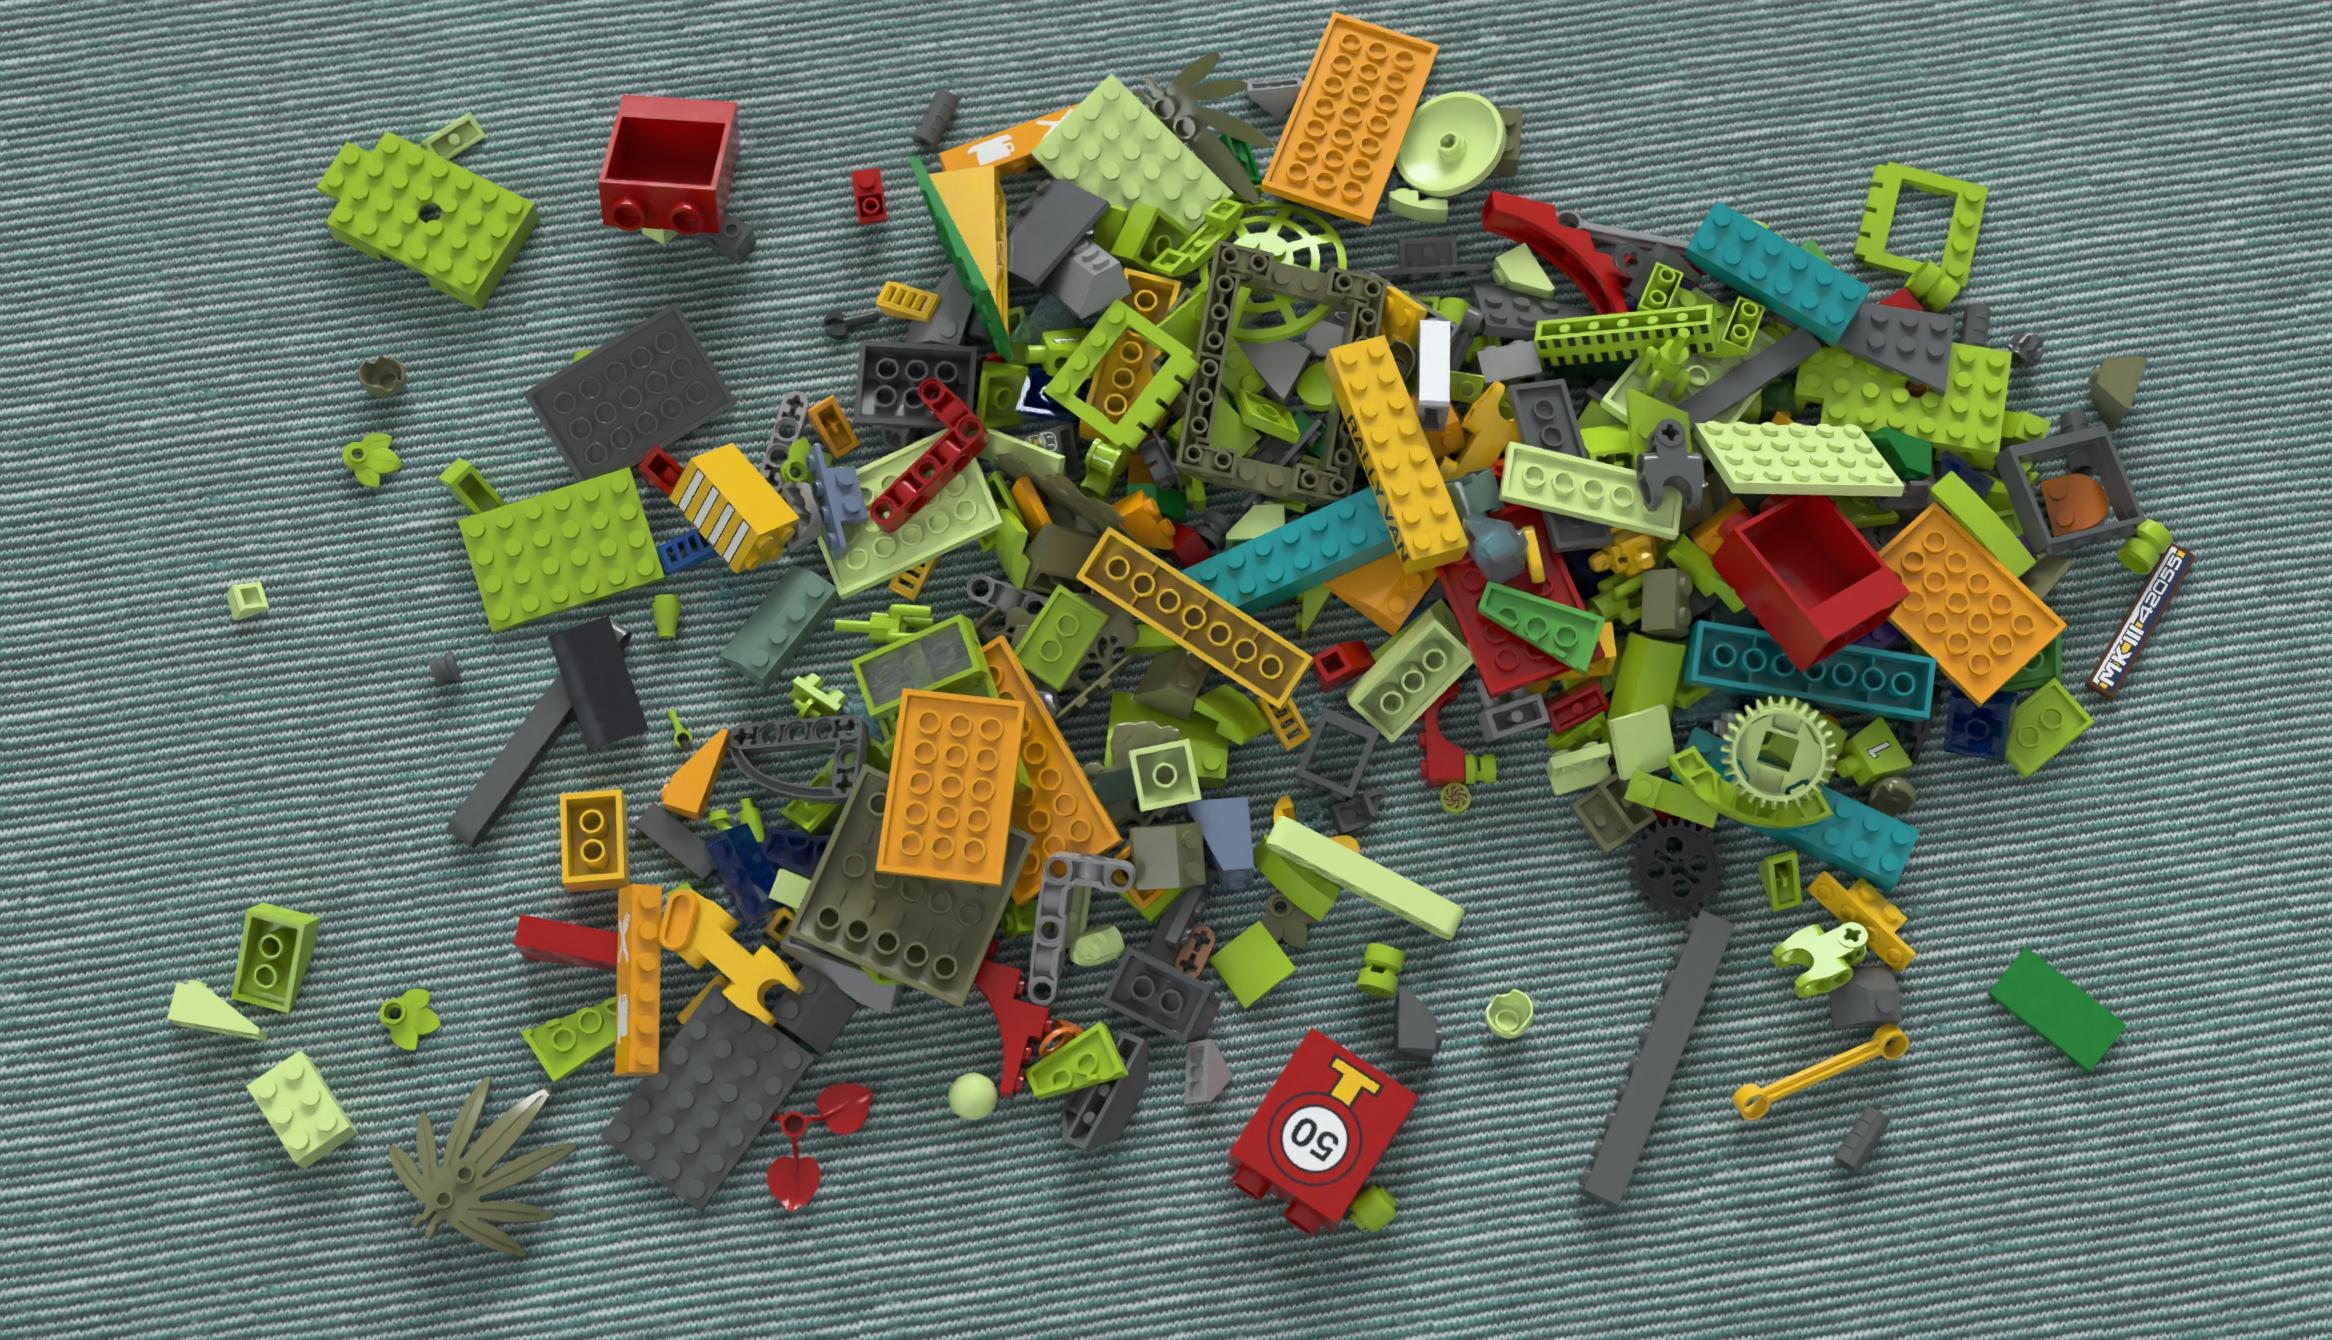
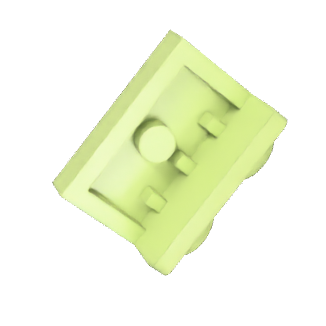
M1597 741L1581 746V750L1570 752L1569 749H1565L1552 754V758L1549 759L1546 766V771L1554 795L1559 796L1595 786L1610 777L1612 774L1608 760L1611 756V750L1608 742L1599 744Z

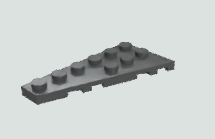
M1473 279L1469 288L1475 309L1485 313L1481 323L1483 335L1534 340L1537 321L1598 315L1596 312Z
M1864 303L1837 346L1848 350L1851 356L1889 373L1896 372L1910 378L1909 382L1918 386L1921 383L1934 389L1935 394L1944 397L1955 316ZM1775 313L1774 321L1794 330L1800 327ZM1824 341L1825 344H1827V345H1829V346H1831V347H1834V346L1831 345L1830 343Z

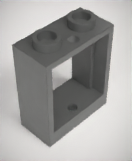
M1323 708L1296 772V776L1301 778L1299 784L1315 791L1318 786L1329 790L1328 796L1341 802H1345L1346 798L1353 799L1381 734L1380 730ZM1326 724L1367 741L1348 788L1307 771Z

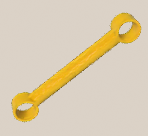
M1885 1024L1876 1030L1871 1041L1760 1089L1756 1084L1742 1086L1735 1093L1733 1104L1746 1120H1757L1766 1114L1772 1102L1880 1055L1888 1060L1901 1057L1909 1047V1039L1896 1024ZM1896 1037L1892 1044L1885 1047L1891 1038ZM1758 1097L1752 1105L1745 1107L1751 1099Z

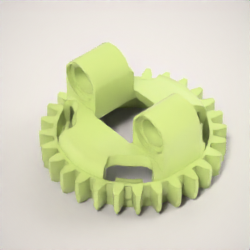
M1768 696L1766 706H1763L1759 699H1757V709L1755 710L1745 705L1747 715L1743 717L1736 713L1735 717L1739 722L1738 725L1732 723L1727 725L1733 731V734H1723V739L1730 742V744L1720 747L1722 752L1729 753V756L1721 759V764L1731 765V767L1724 771L1725 776L1733 774L1735 776L1730 782L1731 787L1740 784L1741 787L1738 795L1742 796L1748 791L1750 793L1748 802L1752 803L1758 797L1760 798L1761 808H1764L1767 801H1771L1773 810L1777 809L1778 802H1782L1785 809L1788 810L1790 800H1794L1796 805L1800 807V797L1803 795L1811 801L1812 797L1809 791L1813 789L1821 793L1822 790L1818 782L1829 783V779L1824 775V772H1834V767L1827 764L1828 760L1837 759L1835 754L1828 753V749L1835 748L1836 743L1826 741L1827 738L1833 735L1832 730L1822 731V728L1827 725L1826 719L1816 722L1819 711L1815 710L1808 714V703L1802 705L1800 709L1797 708V698H1793L1790 705H1786L1784 696H1781L1779 703L1775 704L1772 697ZM1806 724H1808V725L1810 726V729H1811L1812 732L1814 733V735H1815V737H1816V740H1817L1818 742H1820V744H1817V743L1813 740V737H1812L1810 731L1807 729V725H1806ZM1766 731L1799 740L1789 771L1785 768L1757 760ZM1737 759H1739L1742 762L1744 769L1749 775L1748 782L1746 781L1747 777L1743 773L1740 764H1737ZM1804 779L1809 780L1810 783L1807 786L1803 783L1797 788L1790 790L1791 794L1785 795L1784 792L1789 786Z

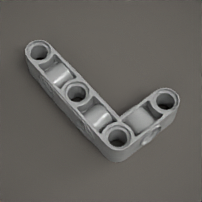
M980 574L970 578L966 588L970 598L992 609L1000 606V613L1005 615L1013 607H1024L1030 612L1033 604L1039 602L1045 605L1049 599L1023 588L1022 590L1016 589L1013 584L1001 582ZM983 581L987 582L989 585L988 593L983 597H978L975 593L977 584ZM1093 589L1089 593L1092 596L1100 595V593ZM1100 638L1098 645L1102 644L1106 638Z
M1064 851L1052 854L1046 861L1039 891L1030 959L1028 996L1034 1004L1039 1006L1047 1005L1054 1000L1058 993L1065 959L1074 887L1079 885L1099 888V891L1125 892L1133 885L1136 879V869L1130 862L1094 854H1078ZM1055 860L1063 861L1067 866V873L1062 875L1055 873L1052 869V862ZM1117 869L1125 870L1129 875V881L1122 884L1118 883L1113 877V872ZM1048 921L1055 922L1059 927V934H1048L1044 929V923ZM1040 982L1047 983L1051 988V994L1048 996L1041 995L1036 989V984Z

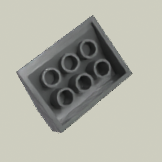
M1063 179L1043 180L1036 187L1037 192L1030 199L1021 203L1017 209L1019 212L1012 219L1007 220L1008 285L1037 288L1111 204L1107 200Z
M860 340L853 423L946 429L947 427L941 421H937L919 397L918 389L920 384L929 378L940 380L974 413L979 361L977 346ZM940 392L933 393L929 399L937 398Z

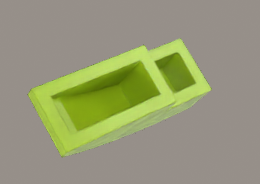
M1265 834L1253 852L1254 863L1268 880L1289 900L1321 922L1334 904L1341 888L1267 848L1265 843L1269 835Z

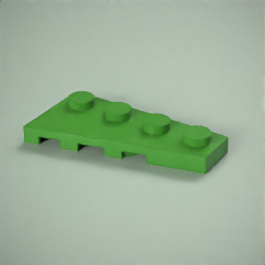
M1491 581L1487 582L1478 607L1480 614L1586 676L1605 623V617Z

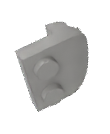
M787 482L781 485L783 492L779 495L800 519L794 528V535L786 542L790 552L799 553L820 536L822 520L810 485L804 482Z

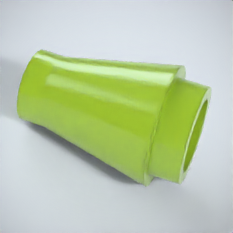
M656 595L655 602L652 603L659 639L676 638V628L682 605L677 595Z

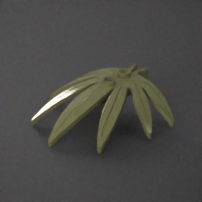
M1219 52L1205 55L1190 64L1172 81L1166 90L1159 88L1157 82L1151 76H1147L1144 81L1150 86V91L1157 99L1151 93H1145L1141 88H1137L1133 93L1139 98L1145 99L1150 107L1149 110L1184 145L1187 142L1196 155L1222 181L1255 205L1260 204L1258 193L1244 167L1232 151L1203 125V122L1231 137L1257 146L1274 148V142L1249 123L1233 115L1197 105V101L1215 100L1236 94L1248 87V83L1239 80H1220L1193 88V85L1203 80L1214 69L1220 57Z
M487 1076L476 1087L462 1107L448 1138L441 1168H438L437 1145L433 1127L425 1111L420 1113L416 1133L417 1154L423 1173H420L415 1162L400 1148L391 1145L389 1147V1155L393 1168L402 1183L412 1194L427 1204L423 1214L418 1215L410 1223L419 1229L423 1223L429 1222L430 1228L424 1234L426 1237L433 1240L438 1233L439 1226L449 1222L462 1234L486 1247L525 1258L527 1257V1252L514 1239L500 1229L479 1221V1219L505 1223H534L553 1220L555 1218L554 1214L529 1204L511 1201L481 1202L480 1199L536 1176L577 1150V1146L574 1143H566L528 1153L505 1164L484 1178V1175L521 1138L553 1093V1089L548 1086L513 1106L499 1117L477 1139L464 1158L460 1159L475 1131L488 1096L492 1078Z

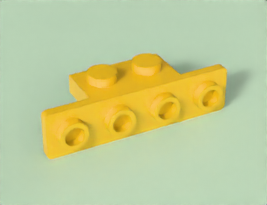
M1823 871L1807 888V891L1843 924L1854 922L1862 925L1868 933L1866 945L1897 973H1900L1916 956V952L1895 934L1897 929L1908 918L1863 877L1847 891L1828 872Z

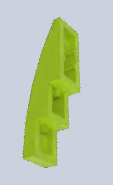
M1952 470L1930 488L1929 495L1950 512V516L2016 578L2022 577L2036 564L2035 559L1998 515Z

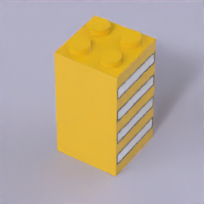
M733 443L691 458L669 497L736 574L747 569L750 571L754 570L761 563L768 560L773 562L778 559L784 551L782 548L786 541L794 535V528L800 519Z

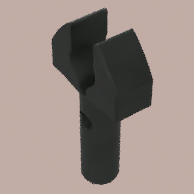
M839 308L831 310L823 321L825 326L839 323V327L826 329L827 336L835 340L848 339L847 332L850 328L878 322L880 317L876 310L846 316L841 313Z

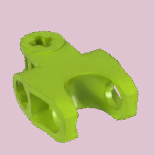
M1096 438L1086 455L1084 463L1086 465V477L1080 486V493L1087 498H1097L1108 504L1118 477L1124 475L1128 467L1130 448L1127 446L1123 450L1107 438L1104 443L1103 440Z
M1854 922L1845 923L1827 933L1819 925L1813 924L1795 932L1790 938L1779 944L1772 951V962L1776 967L1781 968L1792 964H1802L1810 969L1794 981V992L1799 998L1828 993L1846 984L1853 976L1851 966L1859 964L1865 959L1867 950L1865 945L1868 940V933L1862 925Z

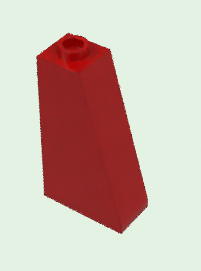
M520 914L514 945L525 959L617 971L618 933Z

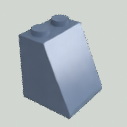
M1248 797L1187 802L1185 819L1187 822H1201L1204 856L1211 869L1216 871L1217 879L1221 886H1229V889L1238 890L1246 888L1247 884H1252L1254 861Z

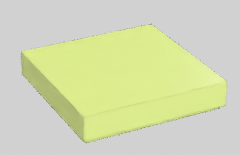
M1660 704L1608 721L1619 779H1631L1634 769L1650 773L1669 766L1666 760L1668 757L1675 755V748L1666 705Z

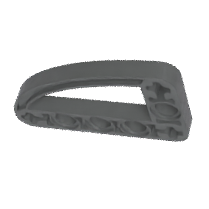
M857 715L741 724L736 726L730 733L729 749L734 763L741 772L756 784L772 793L803 802L844 804L849 798L863 764L866 765L869 727ZM826 726H832L830 736L826 739H820L821 730ZM804 728L803 738L794 742L793 734L795 731ZM776 730L778 733L776 740L773 743L766 744L768 733ZM853 730L852 735H850L847 731ZM746 734L753 739H745ZM836 747L832 787L804 786L777 780L760 772L752 764L748 755ZM851 752H856L855 762L846 766L844 764L845 757ZM849 782H850V783L852 784V787L847 788L846 793H845V792L843 791V788L848 787Z

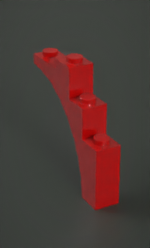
M1491 190L1480 210L1484 231L1504 236L1520 244L1526 243L1528 248L1548 259L1579 286L1590 300L1598 315L1628 312L1624 301L1623 288L1628 286L1630 277L1613 265L1611 255L1595 251L1590 232L1559 225L1554 205Z
M994 934L973 983L989 1003L1000 1027L1004 1051V1069L999 1092L1001 1098L1013 1101L1014 1094H1020L1023 1087L1025 1075L1020 1074L1023 1063L1029 1064L1033 1045H1029V1042L1041 1045L1044 1036L1047 1037L1051 1033L1054 1019L1049 1018V1008L1016 1000L1017 997L1022 998L1026 980L1022 979L1021 969L989 961V959H995L999 942L995 941Z

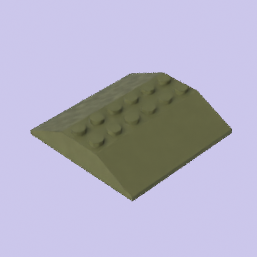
M863 764L787 935L962 1009L1013 893L1035 836L1010 826L1002 887L877 873L876 865L890 775Z

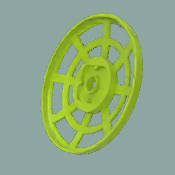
M1260 202L1258 205L1254 203L1243 204V213L1254 211L1279 212L1275 217L1254 216L1239 219L1233 230L1239 239L1233 244L1274 253L1273 261L1301 268L1305 267L1294 263L1293 253L1309 248L1311 253L1310 270L1319 272L1320 254L1318 246L1334 243L1338 257V268L1348 269L1345 248L1338 234L1320 216L1311 213L1307 209L1287 203ZM1291 214L1304 217L1320 226L1328 234L1311 236L1303 227L1287 219ZM1255 223H1271L1266 233L1250 234L1245 225ZM1284 226L1295 231L1303 239L1287 243L1278 234ZM1208 260L1199 267L1201 283L1191 289L1194 294L1197 292L1205 294L1207 292L1210 278L1208 274ZM1175 276L1174 280L1181 281L1182 293L1185 289L1183 276ZM1239 286L1230 333L1236 342L1246 344L1282 341L1312 328L1323 320L1333 307L1319 304L1309 313L1297 319L1291 304L1295 303L1298 299L1271 293L1274 301L1247 303L1250 294L1262 295L1268 294V292ZM1280 310L1286 322L1284 325L1265 329L1238 328L1243 312L1266 313Z

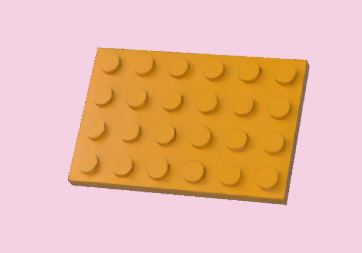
M1936 502L1932 503L1877 553L1910 592L1887 620L1926 657L1936 658V667L1979 708L2067 627V624Z
M902 689L876 865L877 873L1002 887L1027 706L1026 702Z

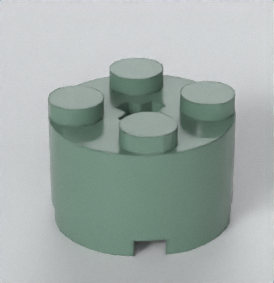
M1491 467L1471 471L1464 476L1453 477L1444 481L1460 523L1465 521V517L1469 518L1470 522L1487 517L1486 511L1492 513L1505 508L1504 502L1499 500L1500 490Z

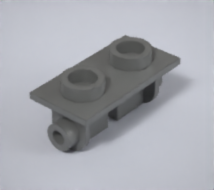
M1153 429L1154 438L1151 440L1143 439L1138 445V453L1141 455L1146 467L1157 463V465L1148 468L1157 488L1166 491L1172 487L1173 483H1176L1180 490L1182 487L1179 477L1183 476V472L1175 468L1176 459L1171 461L1169 457L1171 449L1165 437L1160 439L1156 430Z
M1926 479L1910 481L1908 485H1906L1905 481H1901L1905 486L1902 497L1872 496L1878 510L1927 509L1930 505L1926 498L1933 484Z

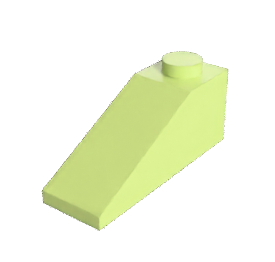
M189 980L188 984H176L167 1017L175 1026L261 1041L267 1040L268 1035L210 991L207 988V984L194 980Z

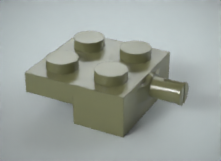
M1618 772L1599 783L1594 790L1570 805L1571 811L1604 856H1607L1642 833L1644 829L1654 825L1658 818L1650 807L1624 799L1630 779H1619Z

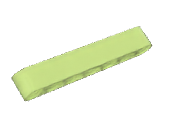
M1278 816L1265 843L1266 847L1273 852L1443 939L1453 940L1465 913L1464 909L1457 904L1290 818Z

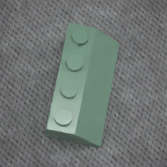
M792 565L720 653L719 658L767 691L839 602L840 598L837 588L814 571Z

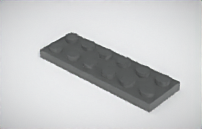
M1565 379L1509 385L1506 393L1521 444L1588 459ZM1541 510L1553 553L1609 546L1613 542L1609 525Z

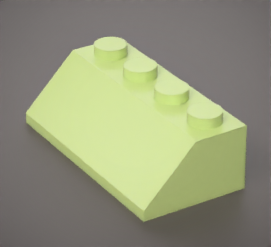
M1429 609L1345 694L1349 705L1393 743L1474 661L1467 645L1452 628Z

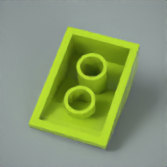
M260 903L247 909L231 998L290 1013L315 948L320 917L267 903Z

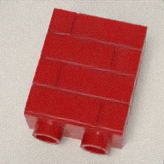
M622 95L598 180L603 226H616L625 231H635L640 228L674 230L683 235H694L698 232L720 233L740 150L737 102Z
M1771 494L1759 506L1761 514L1753 518L1746 509H1742L1729 517L1717 530V533L1724 542L1710 559L1713 563L1712 566L1731 589L1734 588L1735 594L1753 616L1759 618L1758 622L1773 640L1782 646L1783 652L1801 673L1883 625L1910 594L1909 590L1828 495Z

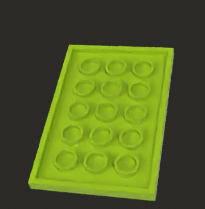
M630 467L458 520L493 633L666 580Z

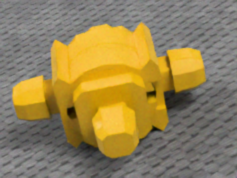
M1613 527L1610 528L1613 542L1609 546L1601 547L1602 551L1600 550L1589 558V564L1595 572L1611 569L1616 574H1627L1628 578L1655 567L1654 558L1658 555L1656 547L1664 545L1669 539Z

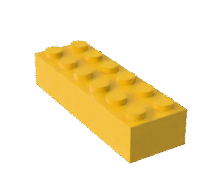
M1125 268L1124 273L1132 293L1119 300L1157 326L1167 317V311L1180 296L1181 281ZM1129 328L1127 332H1123L1115 341L1116 346L1108 356H1104L1097 364L1098 369L1093 375L1086 399V404L1092 405L1107 416L1115 425H1117L1154 378L1150 363L1162 353L1142 339L1140 334L1132 328ZM1080 420L1079 438L1091 441L1099 438L1103 440V443L1105 442L1106 437Z

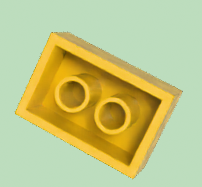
M622 789L560 794L562 883L567 891L581 892L618 889L630 885L627 799Z

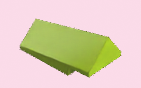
M1629 632L1610 704L1611 708H1609L1604 727L1605 732L1600 743L1608 742L1611 755L1615 756L1608 725L1609 720L1662 704L1666 705L1669 723L1671 722L1688 645Z

